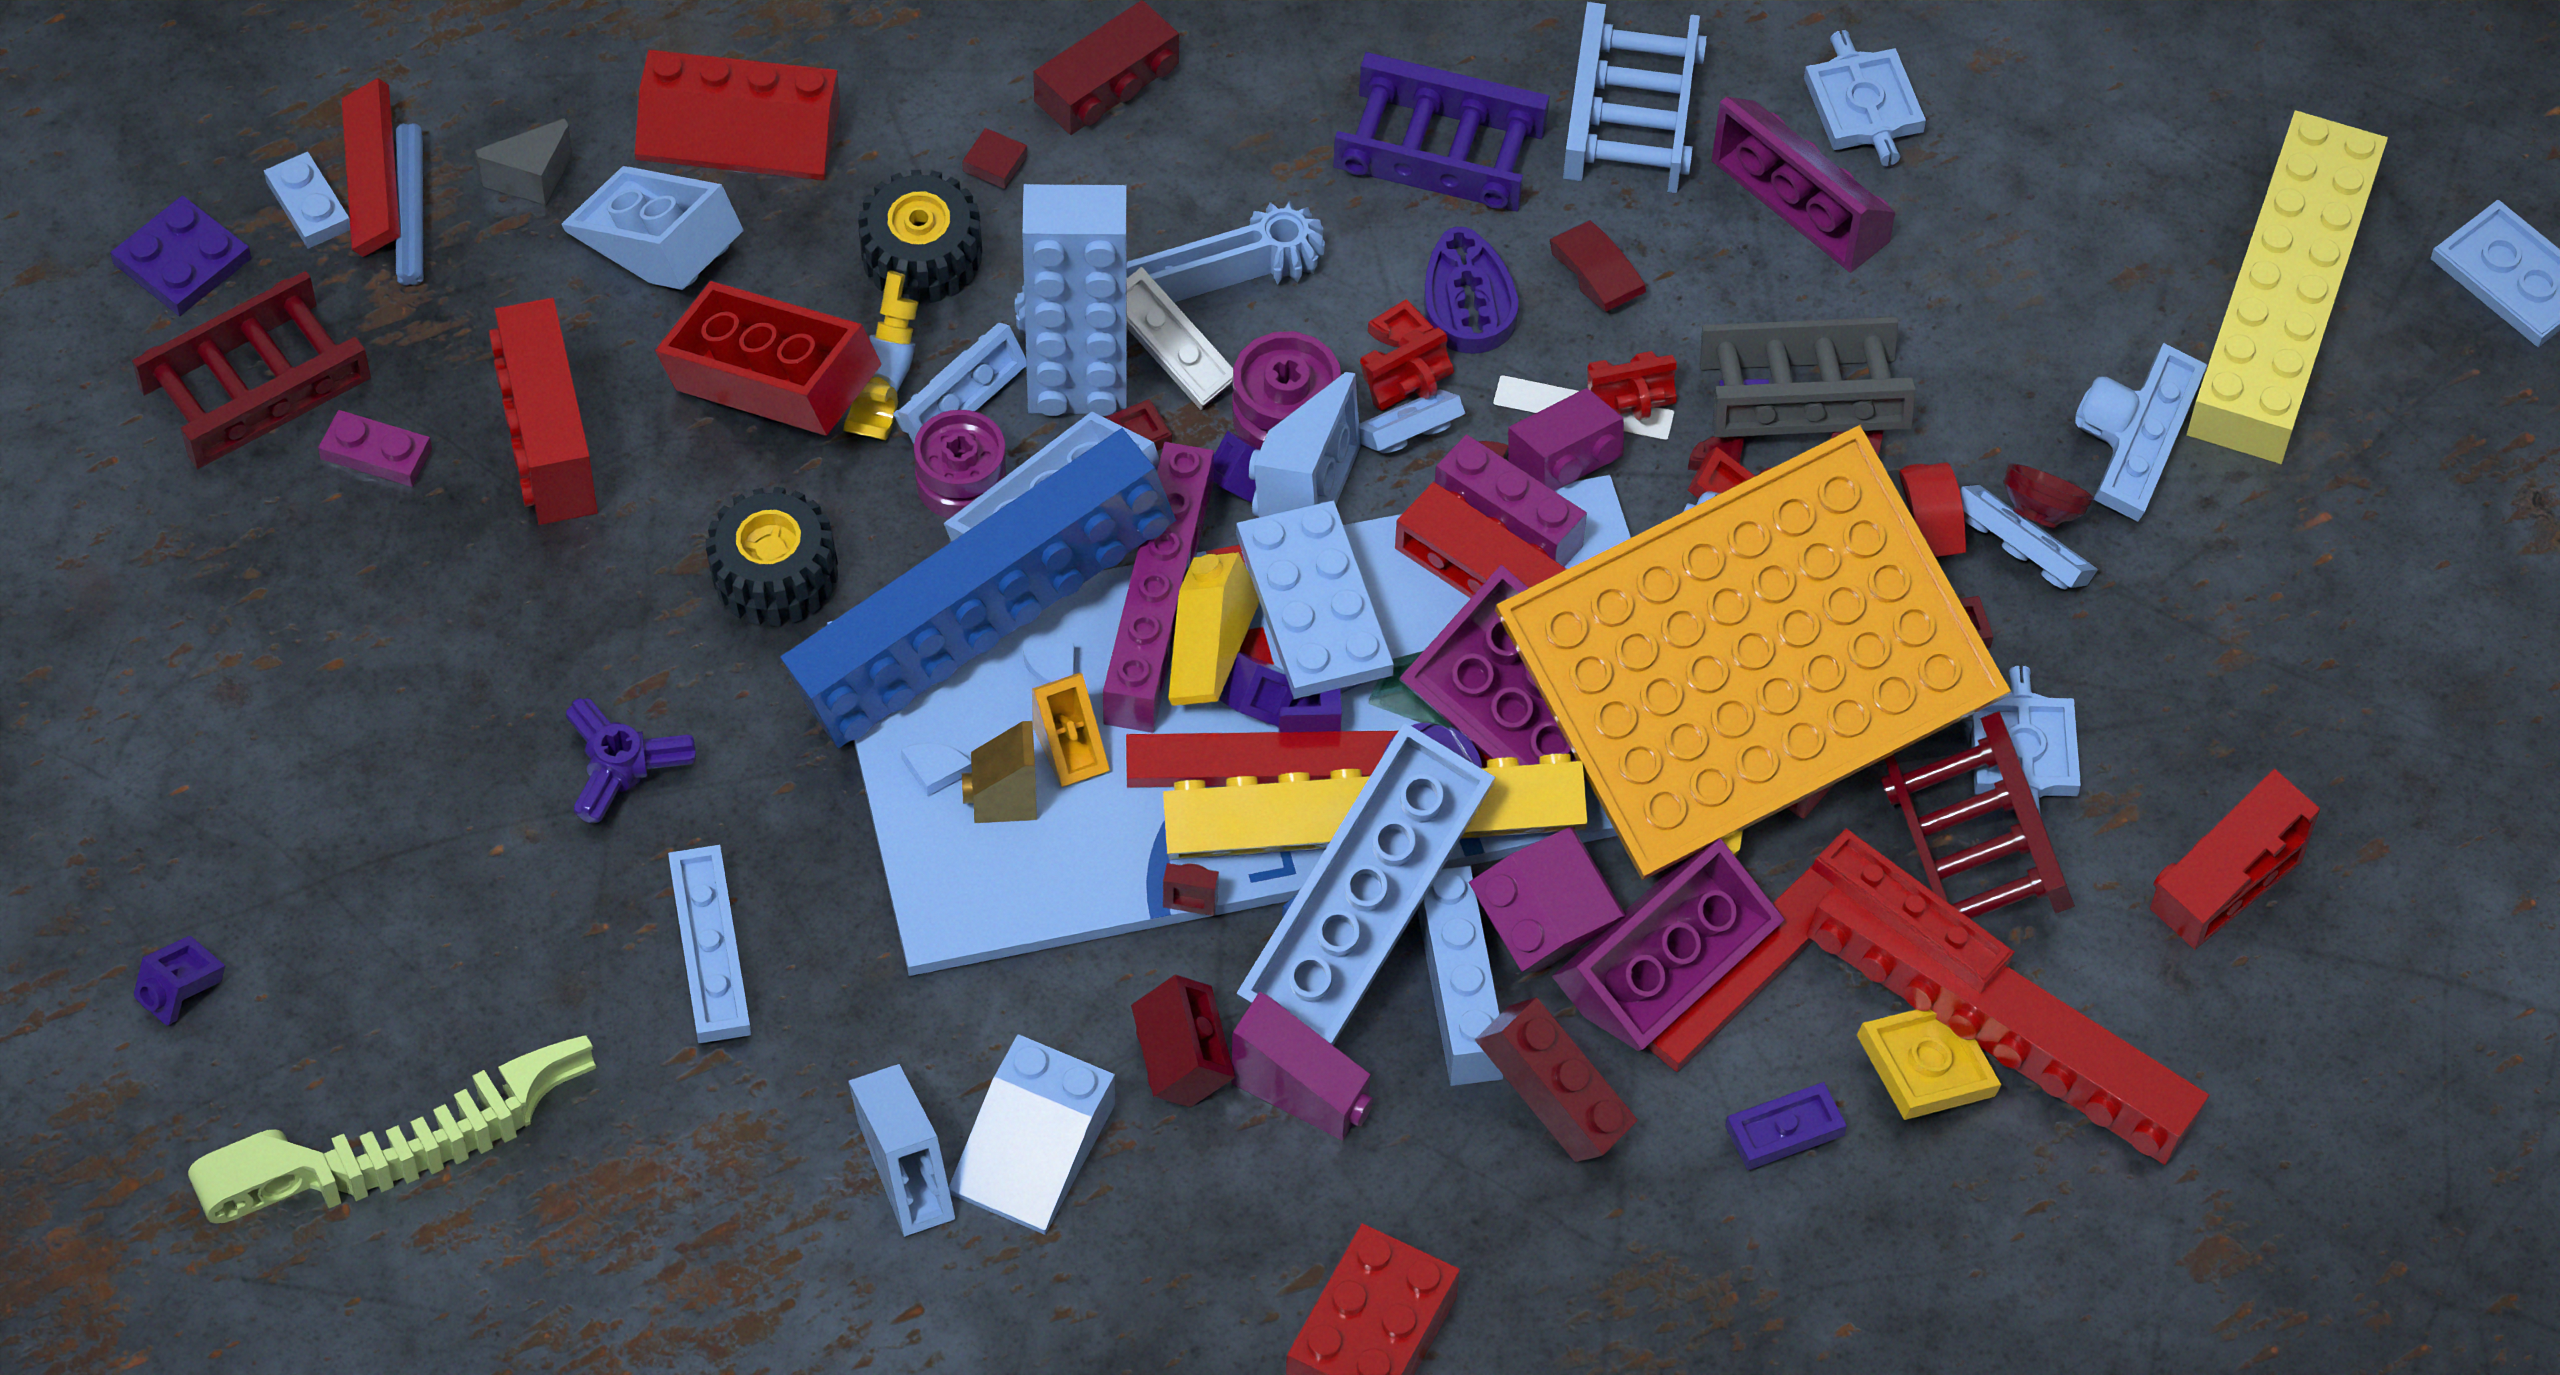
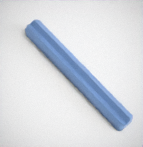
M402 123L396 128V186L400 237L396 239V274L398 283L407 286L409 284L419 285L424 279L422 128L418 124L412 123L407 125Z

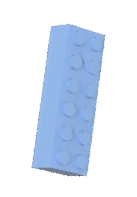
M1024 184L1022 236L1028 413L1057 416L1060 414H1089L1092 411L1100 416H1108L1126 409V185Z
M1404 722L1236 993L1237 998L1250 1006L1260 991L1271 997L1326 1041L1334 1045L1494 785L1495 777Z

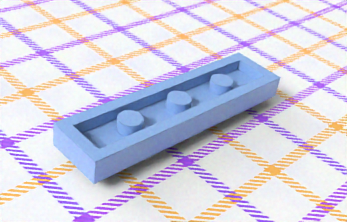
M720 845L670 852L668 856L698 1044L751 1035L721 847Z

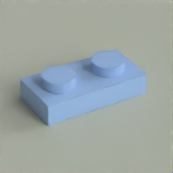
M308 152L264 170L266 183L307 249L350 231L349 216Z
M1439 389L1437 394L1425 400V398L1420 397L1359 423L1360 444L1380 453H1390L1405 447L1408 444L1407 439L1423 432L1425 435L1444 431L1451 426L1450 420L1465 414L1460 396Z

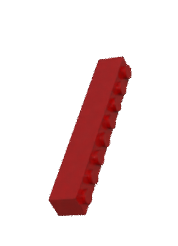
M1833 886L1815 910L1806 936L1815 941L1824 951L1837 955L1860 970L1868 979L1884 985L1904 998L1913 1008L1920 1011L1931 1009L1937 1013L1935 1019L1951 1028L1957 1036L1966 1040L1976 1039L1980 1048L1995 1056L2001 1064L2020 1072L2040 1085L2051 1096L2062 1099L2084 1113L2093 1123L2106 1127L2128 1141L2140 1153L2151 1156L2163 1165H2166L2195 1125L2210 1096L2208 1093L2006 966L1980 994L1837 887Z

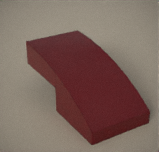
M1591 220L1550 239L1552 255L1578 276L1580 292L1605 312L1646 293L1645 283L1630 261L1616 244Z

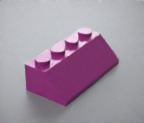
M1728 96L1720 101L1711 160L1716 166L1850 273L1890 242L1895 212L1884 199L1870 193L1855 181L1850 172L1836 166L1821 154L1812 142L1802 139L1787 127L1777 114L1768 112L1756 101Z
M1719 838L1700 852L1677 863L1624 911L1626 917L1598 934L1552 977L1584 1018L1635 1050L1640 1051L1785 919L1722 839Z

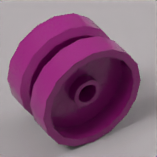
M1296 331L1272 332L1256 338L1240 351L1233 367L1232 394L1233 426L1238 435L1262 447L1270 429L1340 377V364L1332 350L1315 337Z

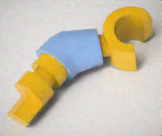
M888 271L880 310V313L885 315L884 322H878L876 335H870V341L882 365L851 404L849 414L844 422L843 431L886 440L891 433L895 421L893 413L897 410L898 406L897 391L910 370L915 344L911 342L913 328L908 327L909 320H915L918 302L901 297L905 279L904 274L895 271Z

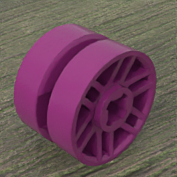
M950 410L940 413L925 422L916 435L914 441V460L917 493L923 504L939 516L950 519L1006 476V454L1003 433L994 421L981 413L970 410Z

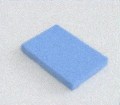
M2496 200L2433 249L2430 258L2433 262L2538 348L2560 331V249L2500 200Z

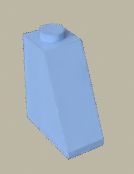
M900 1064L849 1080L858 1124L904 1237L955 1220L938 1137Z

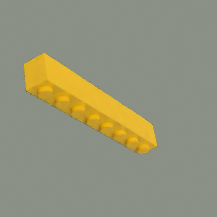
M1570 754L1543 755L1539 757L1540 764L1519 766L1518 758L1514 757L1487 760V768L1481 769L1495 777L1494 785L1461 839L1559 832L1568 827H1573L1575 831L1586 830L1587 811L1583 761L1571 762ZM1340 769L1331 771V779L1310 781L1309 773L1298 772L1278 775L1279 783L1258 784L1257 777L1255 776L1226 779V787L1205 788L1204 780L1175 782L1174 790L1163 791L1168 858L1172 860L1326 849L1370 776L1362 777L1361 769Z

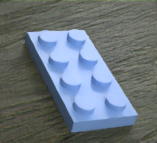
M1334 500L1236 523V536L1294 699L1393 676L1394 664Z

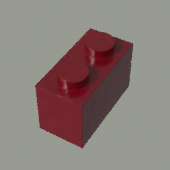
M1175 974L1131 1004L1136 1024V1035L1141 1044L1148 1072L1147 1079L1152 1089L1153 1097L1192 1107L1235 1078L1211 985Z

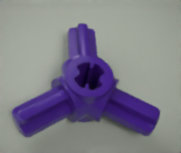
M589 698L574 700L572 706L566 710V718L587 742L585 753L591 759L587 765V772L590 778L574 805V813L586 823L600 822L616 793L626 791L637 785L642 778L647 777V769L690 765L696 760L695 741L693 736L689 734L644 739L643 731L636 732L632 727L618 722L610 723Z

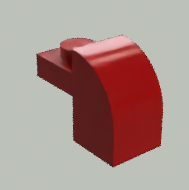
M1948 462L1932 465L1912 464L1899 469L1912 517L1934 556L1966 553L1963 505L1959 486Z

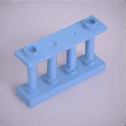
M1587 2L1563 179L1582 181L1584 163H1594V159L1670 168L1667 192L1677 193L1679 174L1689 175L1693 146H1685L1683 143L1694 63L1703 64L1707 36L1697 35L1700 16L1690 15L1687 38L1613 29V24L1604 23L1606 4ZM1610 48L1685 57L1683 75L1607 66L1608 61L1599 60L1600 52L1609 53ZM1605 85L1677 93L1680 94L1678 112L1602 102V97H1594L1595 88L1604 89ZM1601 121L1675 131L1673 149L1598 140L1596 134H1589L1590 125L1599 126Z

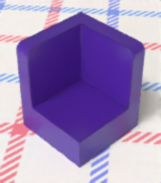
M1227 431L1214 454V482L1225 490L1253 503L1256 483L1255 480L1249 478V463L1255 449L1260 450L1261 447Z
M1238 652L1219 701L1237 712L1279 727V709L1281 707H1289L1293 695L1284 670L1268 662Z
M1341 689L1297 699L1292 698L1289 707H1281L1279 709L1278 732L1341 731Z

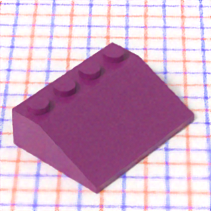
M1501 564L1404 672L1399 680L1454 728L1463 733L1490 759L1514 757L1518 758L1520 766L1540 764L1539 757L1543 755L1570 754L1571 762H1576L1574 754L1495 611L1496 604L1529 589ZM1584 775V785H1585V784L1588 782V780H1587L1586 776Z

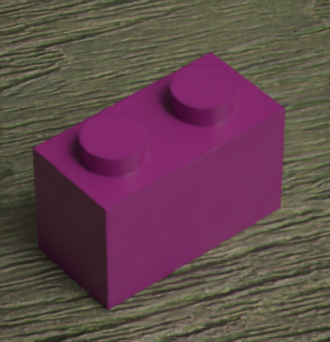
M1588 388L1508 427L1509 462L1553 491L1624 456V418Z

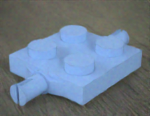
M1842 30L1840 35V32L1837 31L1830 37V42L1835 49L1837 57L1829 62L1806 66L1804 80L1833 151L1863 144H1873L1881 164L1888 166L1890 161V164L1893 165L1900 159V154L1893 139L1924 132L1926 122L1924 114L1896 48L1874 53L1857 52L1849 32Z
M2015 666L2009 670L2011 693L2008 697L1972 714V748L1979 745L1978 740L1987 737L1980 718L2000 711L2040 813L2039 797L2078 796L2080 790L2074 699L2047 698L2032 693L2030 668L2023 666L2020 675V667ZM1987 765L1973 770L1975 794L1995 788V782L2003 780L1998 766L1989 769Z

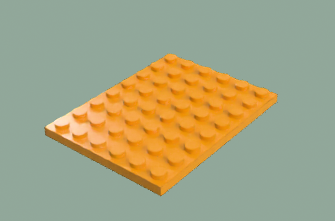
M1860 425L1496 604L1495 608L1499 619L1576 760L1583 761V773L1642 881L1700 852L1719 838L1724 840L2008 697L2011 692Z

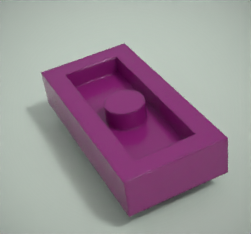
M338 410L318 450L321 460L412 487L432 450L431 439L428 436Z

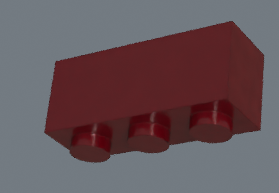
M1141 0L1034 70V102L1066 132L1072 135L1084 126L1096 123L1105 112L1120 102L1132 99L1141 88L1156 78L1168 75L1179 64V32L1145 1Z
M1537 997L1510 1005L1474 1039L1575 1162L1603 1156L1638 1121Z

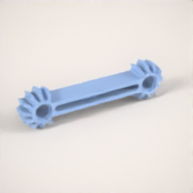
M1289 201L1284 208L1278 209L1270 202L1266 208V213L1253 212L1249 226L1128 261L1127 278L1142 267L1173 302L1270 273L1273 274L1277 285L1283 276H1290L1298 283L1302 272L1314 274L1318 260H1321L1322 255H1324L1323 227L1320 220L1312 219L1309 207L1295 211L1291 201ZM1024 285L1022 286V292L1017 293V298L1015 299L1016 326L1019 329V333L1026 334Z

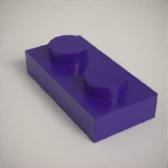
M1825 1082L1729 1115L1727 1116L1725 1127L1748 1171L1845 1136L1847 1125Z

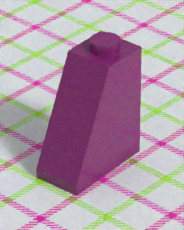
M1259 991L1233 1031L1232 1067L1235 1078L1231 1080V1084L1343 1141L1352 1125L1360 1127L1370 1113L1374 1098L1369 1096L1371 1074L1271 997Z

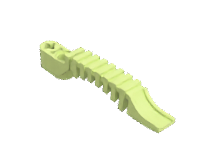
M585 1035L538 1049L499 1066V1071L507 1083L502 1086L508 1097L505 1101L486 1072L482 1070L472 1077L477 1089V1100L484 1109L483 1111H479L468 1091L464 1089L454 1094L461 1121L455 1122L446 1104L433 1110L439 1130L431 1133L422 1116L410 1122L415 1139L406 1142L397 1125L386 1130L391 1148L381 1150L372 1131L359 1136L365 1154L355 1157L344 1134L332 1138L335 1149L323 1154L322 1152L288 1142L285 1134L280 1130H266L199 1158L189 1168L188 1176L207 1219L216 1224L233 1221L309 1188L321 1191L328 1208L341 1204L338 1191L354 1196L355 1201L368 1197L367 1190L379 1186L381 1192L387 1191L394 1187L393 1181L404 1178L408 1184L419 1179L418 1172L429 1169L431 1174L437 1173L444 1169L443 1163L454 1159L457 1165L469 1159L468 1152L478 1148L482 1154L493 1149L492 1142L499 1138H502L505 1143L516 1138V1130L523 1126L531 1125L533 1112L547 1092L565 1081L596 1069L591 1051L593 1046Z

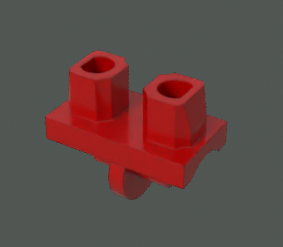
M1438 327L1424 334L1415 329L1402 336L1398 343L1399 348L1387 354L1374 350L1361 357L1360 364L1363 378L1369 385L1372 402L1375 407L1382 411L1414 393H1417L1421 398H1425V400L1437 394L1436 382L1454 373L1453 365L1446 349L1447 335L1443 330Z
M1653 351L1638 353L1630 360V363L1613 366L1607 360L1591 362L1587 366L1588 389L1619 414L1633 412L1637 420L1649 419L1651 408L1677 403L1674 380L1677 362L1672 354L1657 357Z

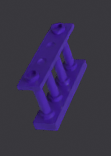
M1365 52L1360 67L1359 96L1368 98L1355 135L1337 131L1334 142L1333 168L1346 170L1354 175H1366L1483 203L1492 208H1503L1518 212L1521 202L1523 175L1513 173L1524 137L1529 136L1541 140L1547 126L1550 95ZM1387 103L1414 109L1401 146L1374 139ZM1433 114L1460 120L1448 157L1420 151ZM1479 125L1506 131L1494 168L1466 162Z

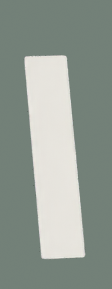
M1502 375L1499 379L1493 403L1499 406L1537 413L1579 391ZM1654 407L1651 408L1650 418L1644 420H1637L1633 412L1620 415L1624 418L1625 432L1667 440L1674 411Z

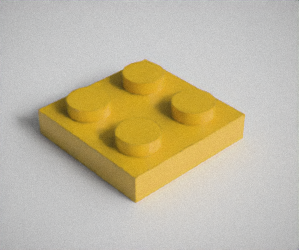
M1916 1009L1864 1022L1857 1033L1858 1039L1904 1120L1995 1097L2002 1085L1976 1039L1966 1040L1957 1036L1951 1028L1935 1019L1937 1013L1931 1009L1928 1011Z

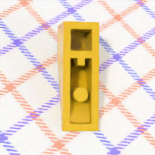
M1239 552L1220 555L1207 554L1202 557H1194L1184 578L1178 595L1168 696L1172 706L1217 702L1260 602L1252 578Z

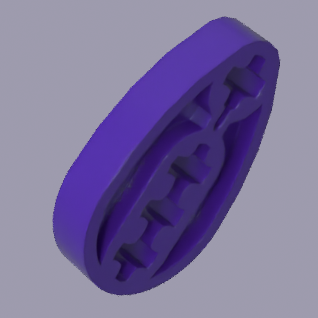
M1457 226L1448 229L1442 234L1431 253L1426 270L1424 291L1425 318L1435 329L1439 327L1446 333L1448 340L1446 347L1451 350L1475 354L1496 349L1511 337L1517 323L1518 296L1513 279L1493 247L1474 230ZM1462 247L1464 253H1467L1465 255V265L1462 264L1461 255H1458L1457 250L1453 248ZM1469 285L1470 289L1474 292V308L1478 311L1477 324L1479 330L1482 331L1480 333H1473L1472 327H1469L1470 315L1468 309L1465 308L1466 295L1464 288L1461 286Z

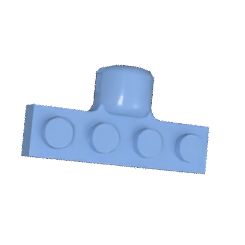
M2163 343L2154 358L2140 391H2134L2104 376L2097 377L2093 381L2092 387L2085 393L2078 407L2075 424L2080 430L2104 442H2108L2113 448L2112 458L2093 500L2137 522L2140 520L2148 506L2207 364Z

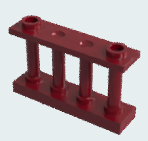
M307 271L290 279L281 280L273 288L160 346L148 349L143 355L132 360L138 386L143 395L145 396L163 387L187 420L188 424L180 428L187 455L197 469L371 379L365 348L356 336L341 344H335L311 312V309L317 307L311 277ZM293 319L319 354L297 367H292L267 333ZM247 342L251 343L276 377L253 390L248 389L224 356V354ZM205 364L232 399V401L209 413L203 410L180 378Z
M2000 711L1980 718L1987 737L1978 740L1979 745L1905 774L1902 773L1894 754L1884 759L1889 771L1888 775L1881 777L1884 789L1891 806L1899 803L1902 806L1932 891L1970 919L2037 895L2038 899L2048 896L2055 914L2075 907ZM1987 765L1989 769L1996 766L1999 767L2003 780L1995 782L1994 789L1924 816H1918L1910 795L1911 793ZM2000 808H2004L2005 812L2015 809L2020 823L2010 826L2011 832L1934 860L1926 838L1927 836ZM2020 851L2021 855L2031 852L2036 867L2028 869L2027 876L1954 904L1950 903L1942 880Z

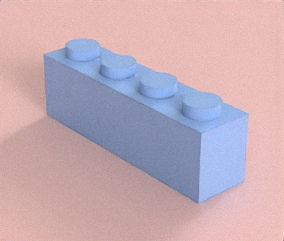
M1471 866L1442 869L1417 909L1450 1086L1503 1080V1074L1474 1040L1499 1016V1010L1477 897L1468 883L1473 879Z

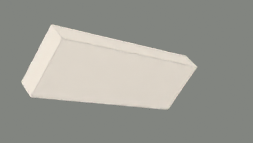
M1142 267L1127 278V329L1195 405L1202 410L1233 384V368Z

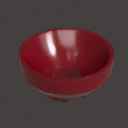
M2010 463L2006 469L2003 483L2014 505L2013 511L2042 525L2056 528V526H2059L2064 521L2077 519L2086 514L2088 506L2091 505L2093 496L2086 490L2047 472L2015 463Z

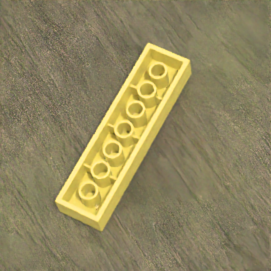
M2295 110L2194 406L2187 436L2282 464L2388 137Z

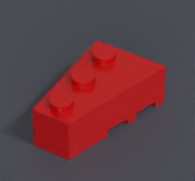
M2274 768L2207 835L2202 837L2185 857L2177 864H2169L2160 872L2153 883L2156 890L2150 910L2196 950L2302 863L2320 808Z

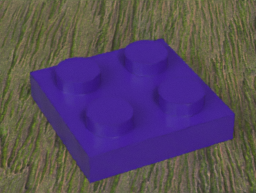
M183 195L110 252L112 262L117 268L179 317L252 259L249 246Z

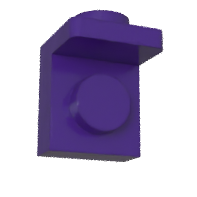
M189 935L142 958L134 997L146 1010L150 1011L168 1026L177 1021L182 1000L221 982L226 966Z

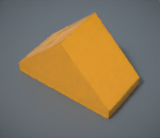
M1079 672L1032 688L1033 729L1059 785L1064 787L1110 771L1083 674Z

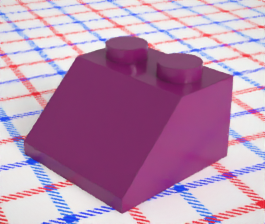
M1568 827L1510 854L1468 882L1521 972H1542L1626 917V914L1573 827Z

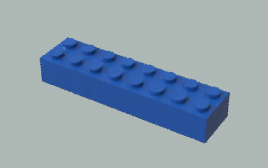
M1122 427L780 656L807 708L836 747L839 749L850 740L862 737L871 726L890 713L902 710L908 706L914 697L933 684L948 679L957 668L976 655L991 650L1000 639L1019 626L1027 625L1034 621L1043 610L1062 597H1067L1077 592L1083 583L1105 568L1117 565L1126 554L1139 545L1160 536L1169 525L1176 521L1156 468Z

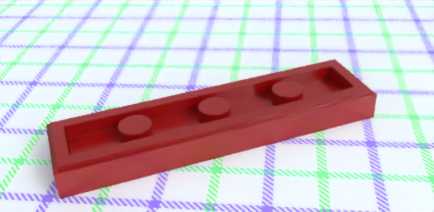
M379 78L342 98L352 250L362 257L400 237L389 85Z
M1847 828L1815 859L1812 870L1980 994L2011 962L2015 951Z

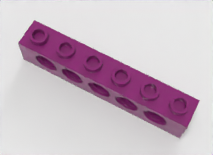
M1164 442L1157 473L1176 521L1169 525L1160 536L1147 540L1138 547L1103 689L1104 725L1154 733L1173 655L1179 590L1193 558L1197 555L1214 483V450Z

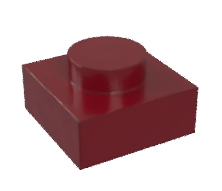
M1167 863L1163 878V908L1214 916L1218 902L1219 872L1208 870L1201 865L1193 863L1183 865Z

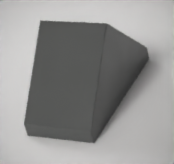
M565 118L475 150L479 180L483 187L543 205L547 204L573 155L569 126Z

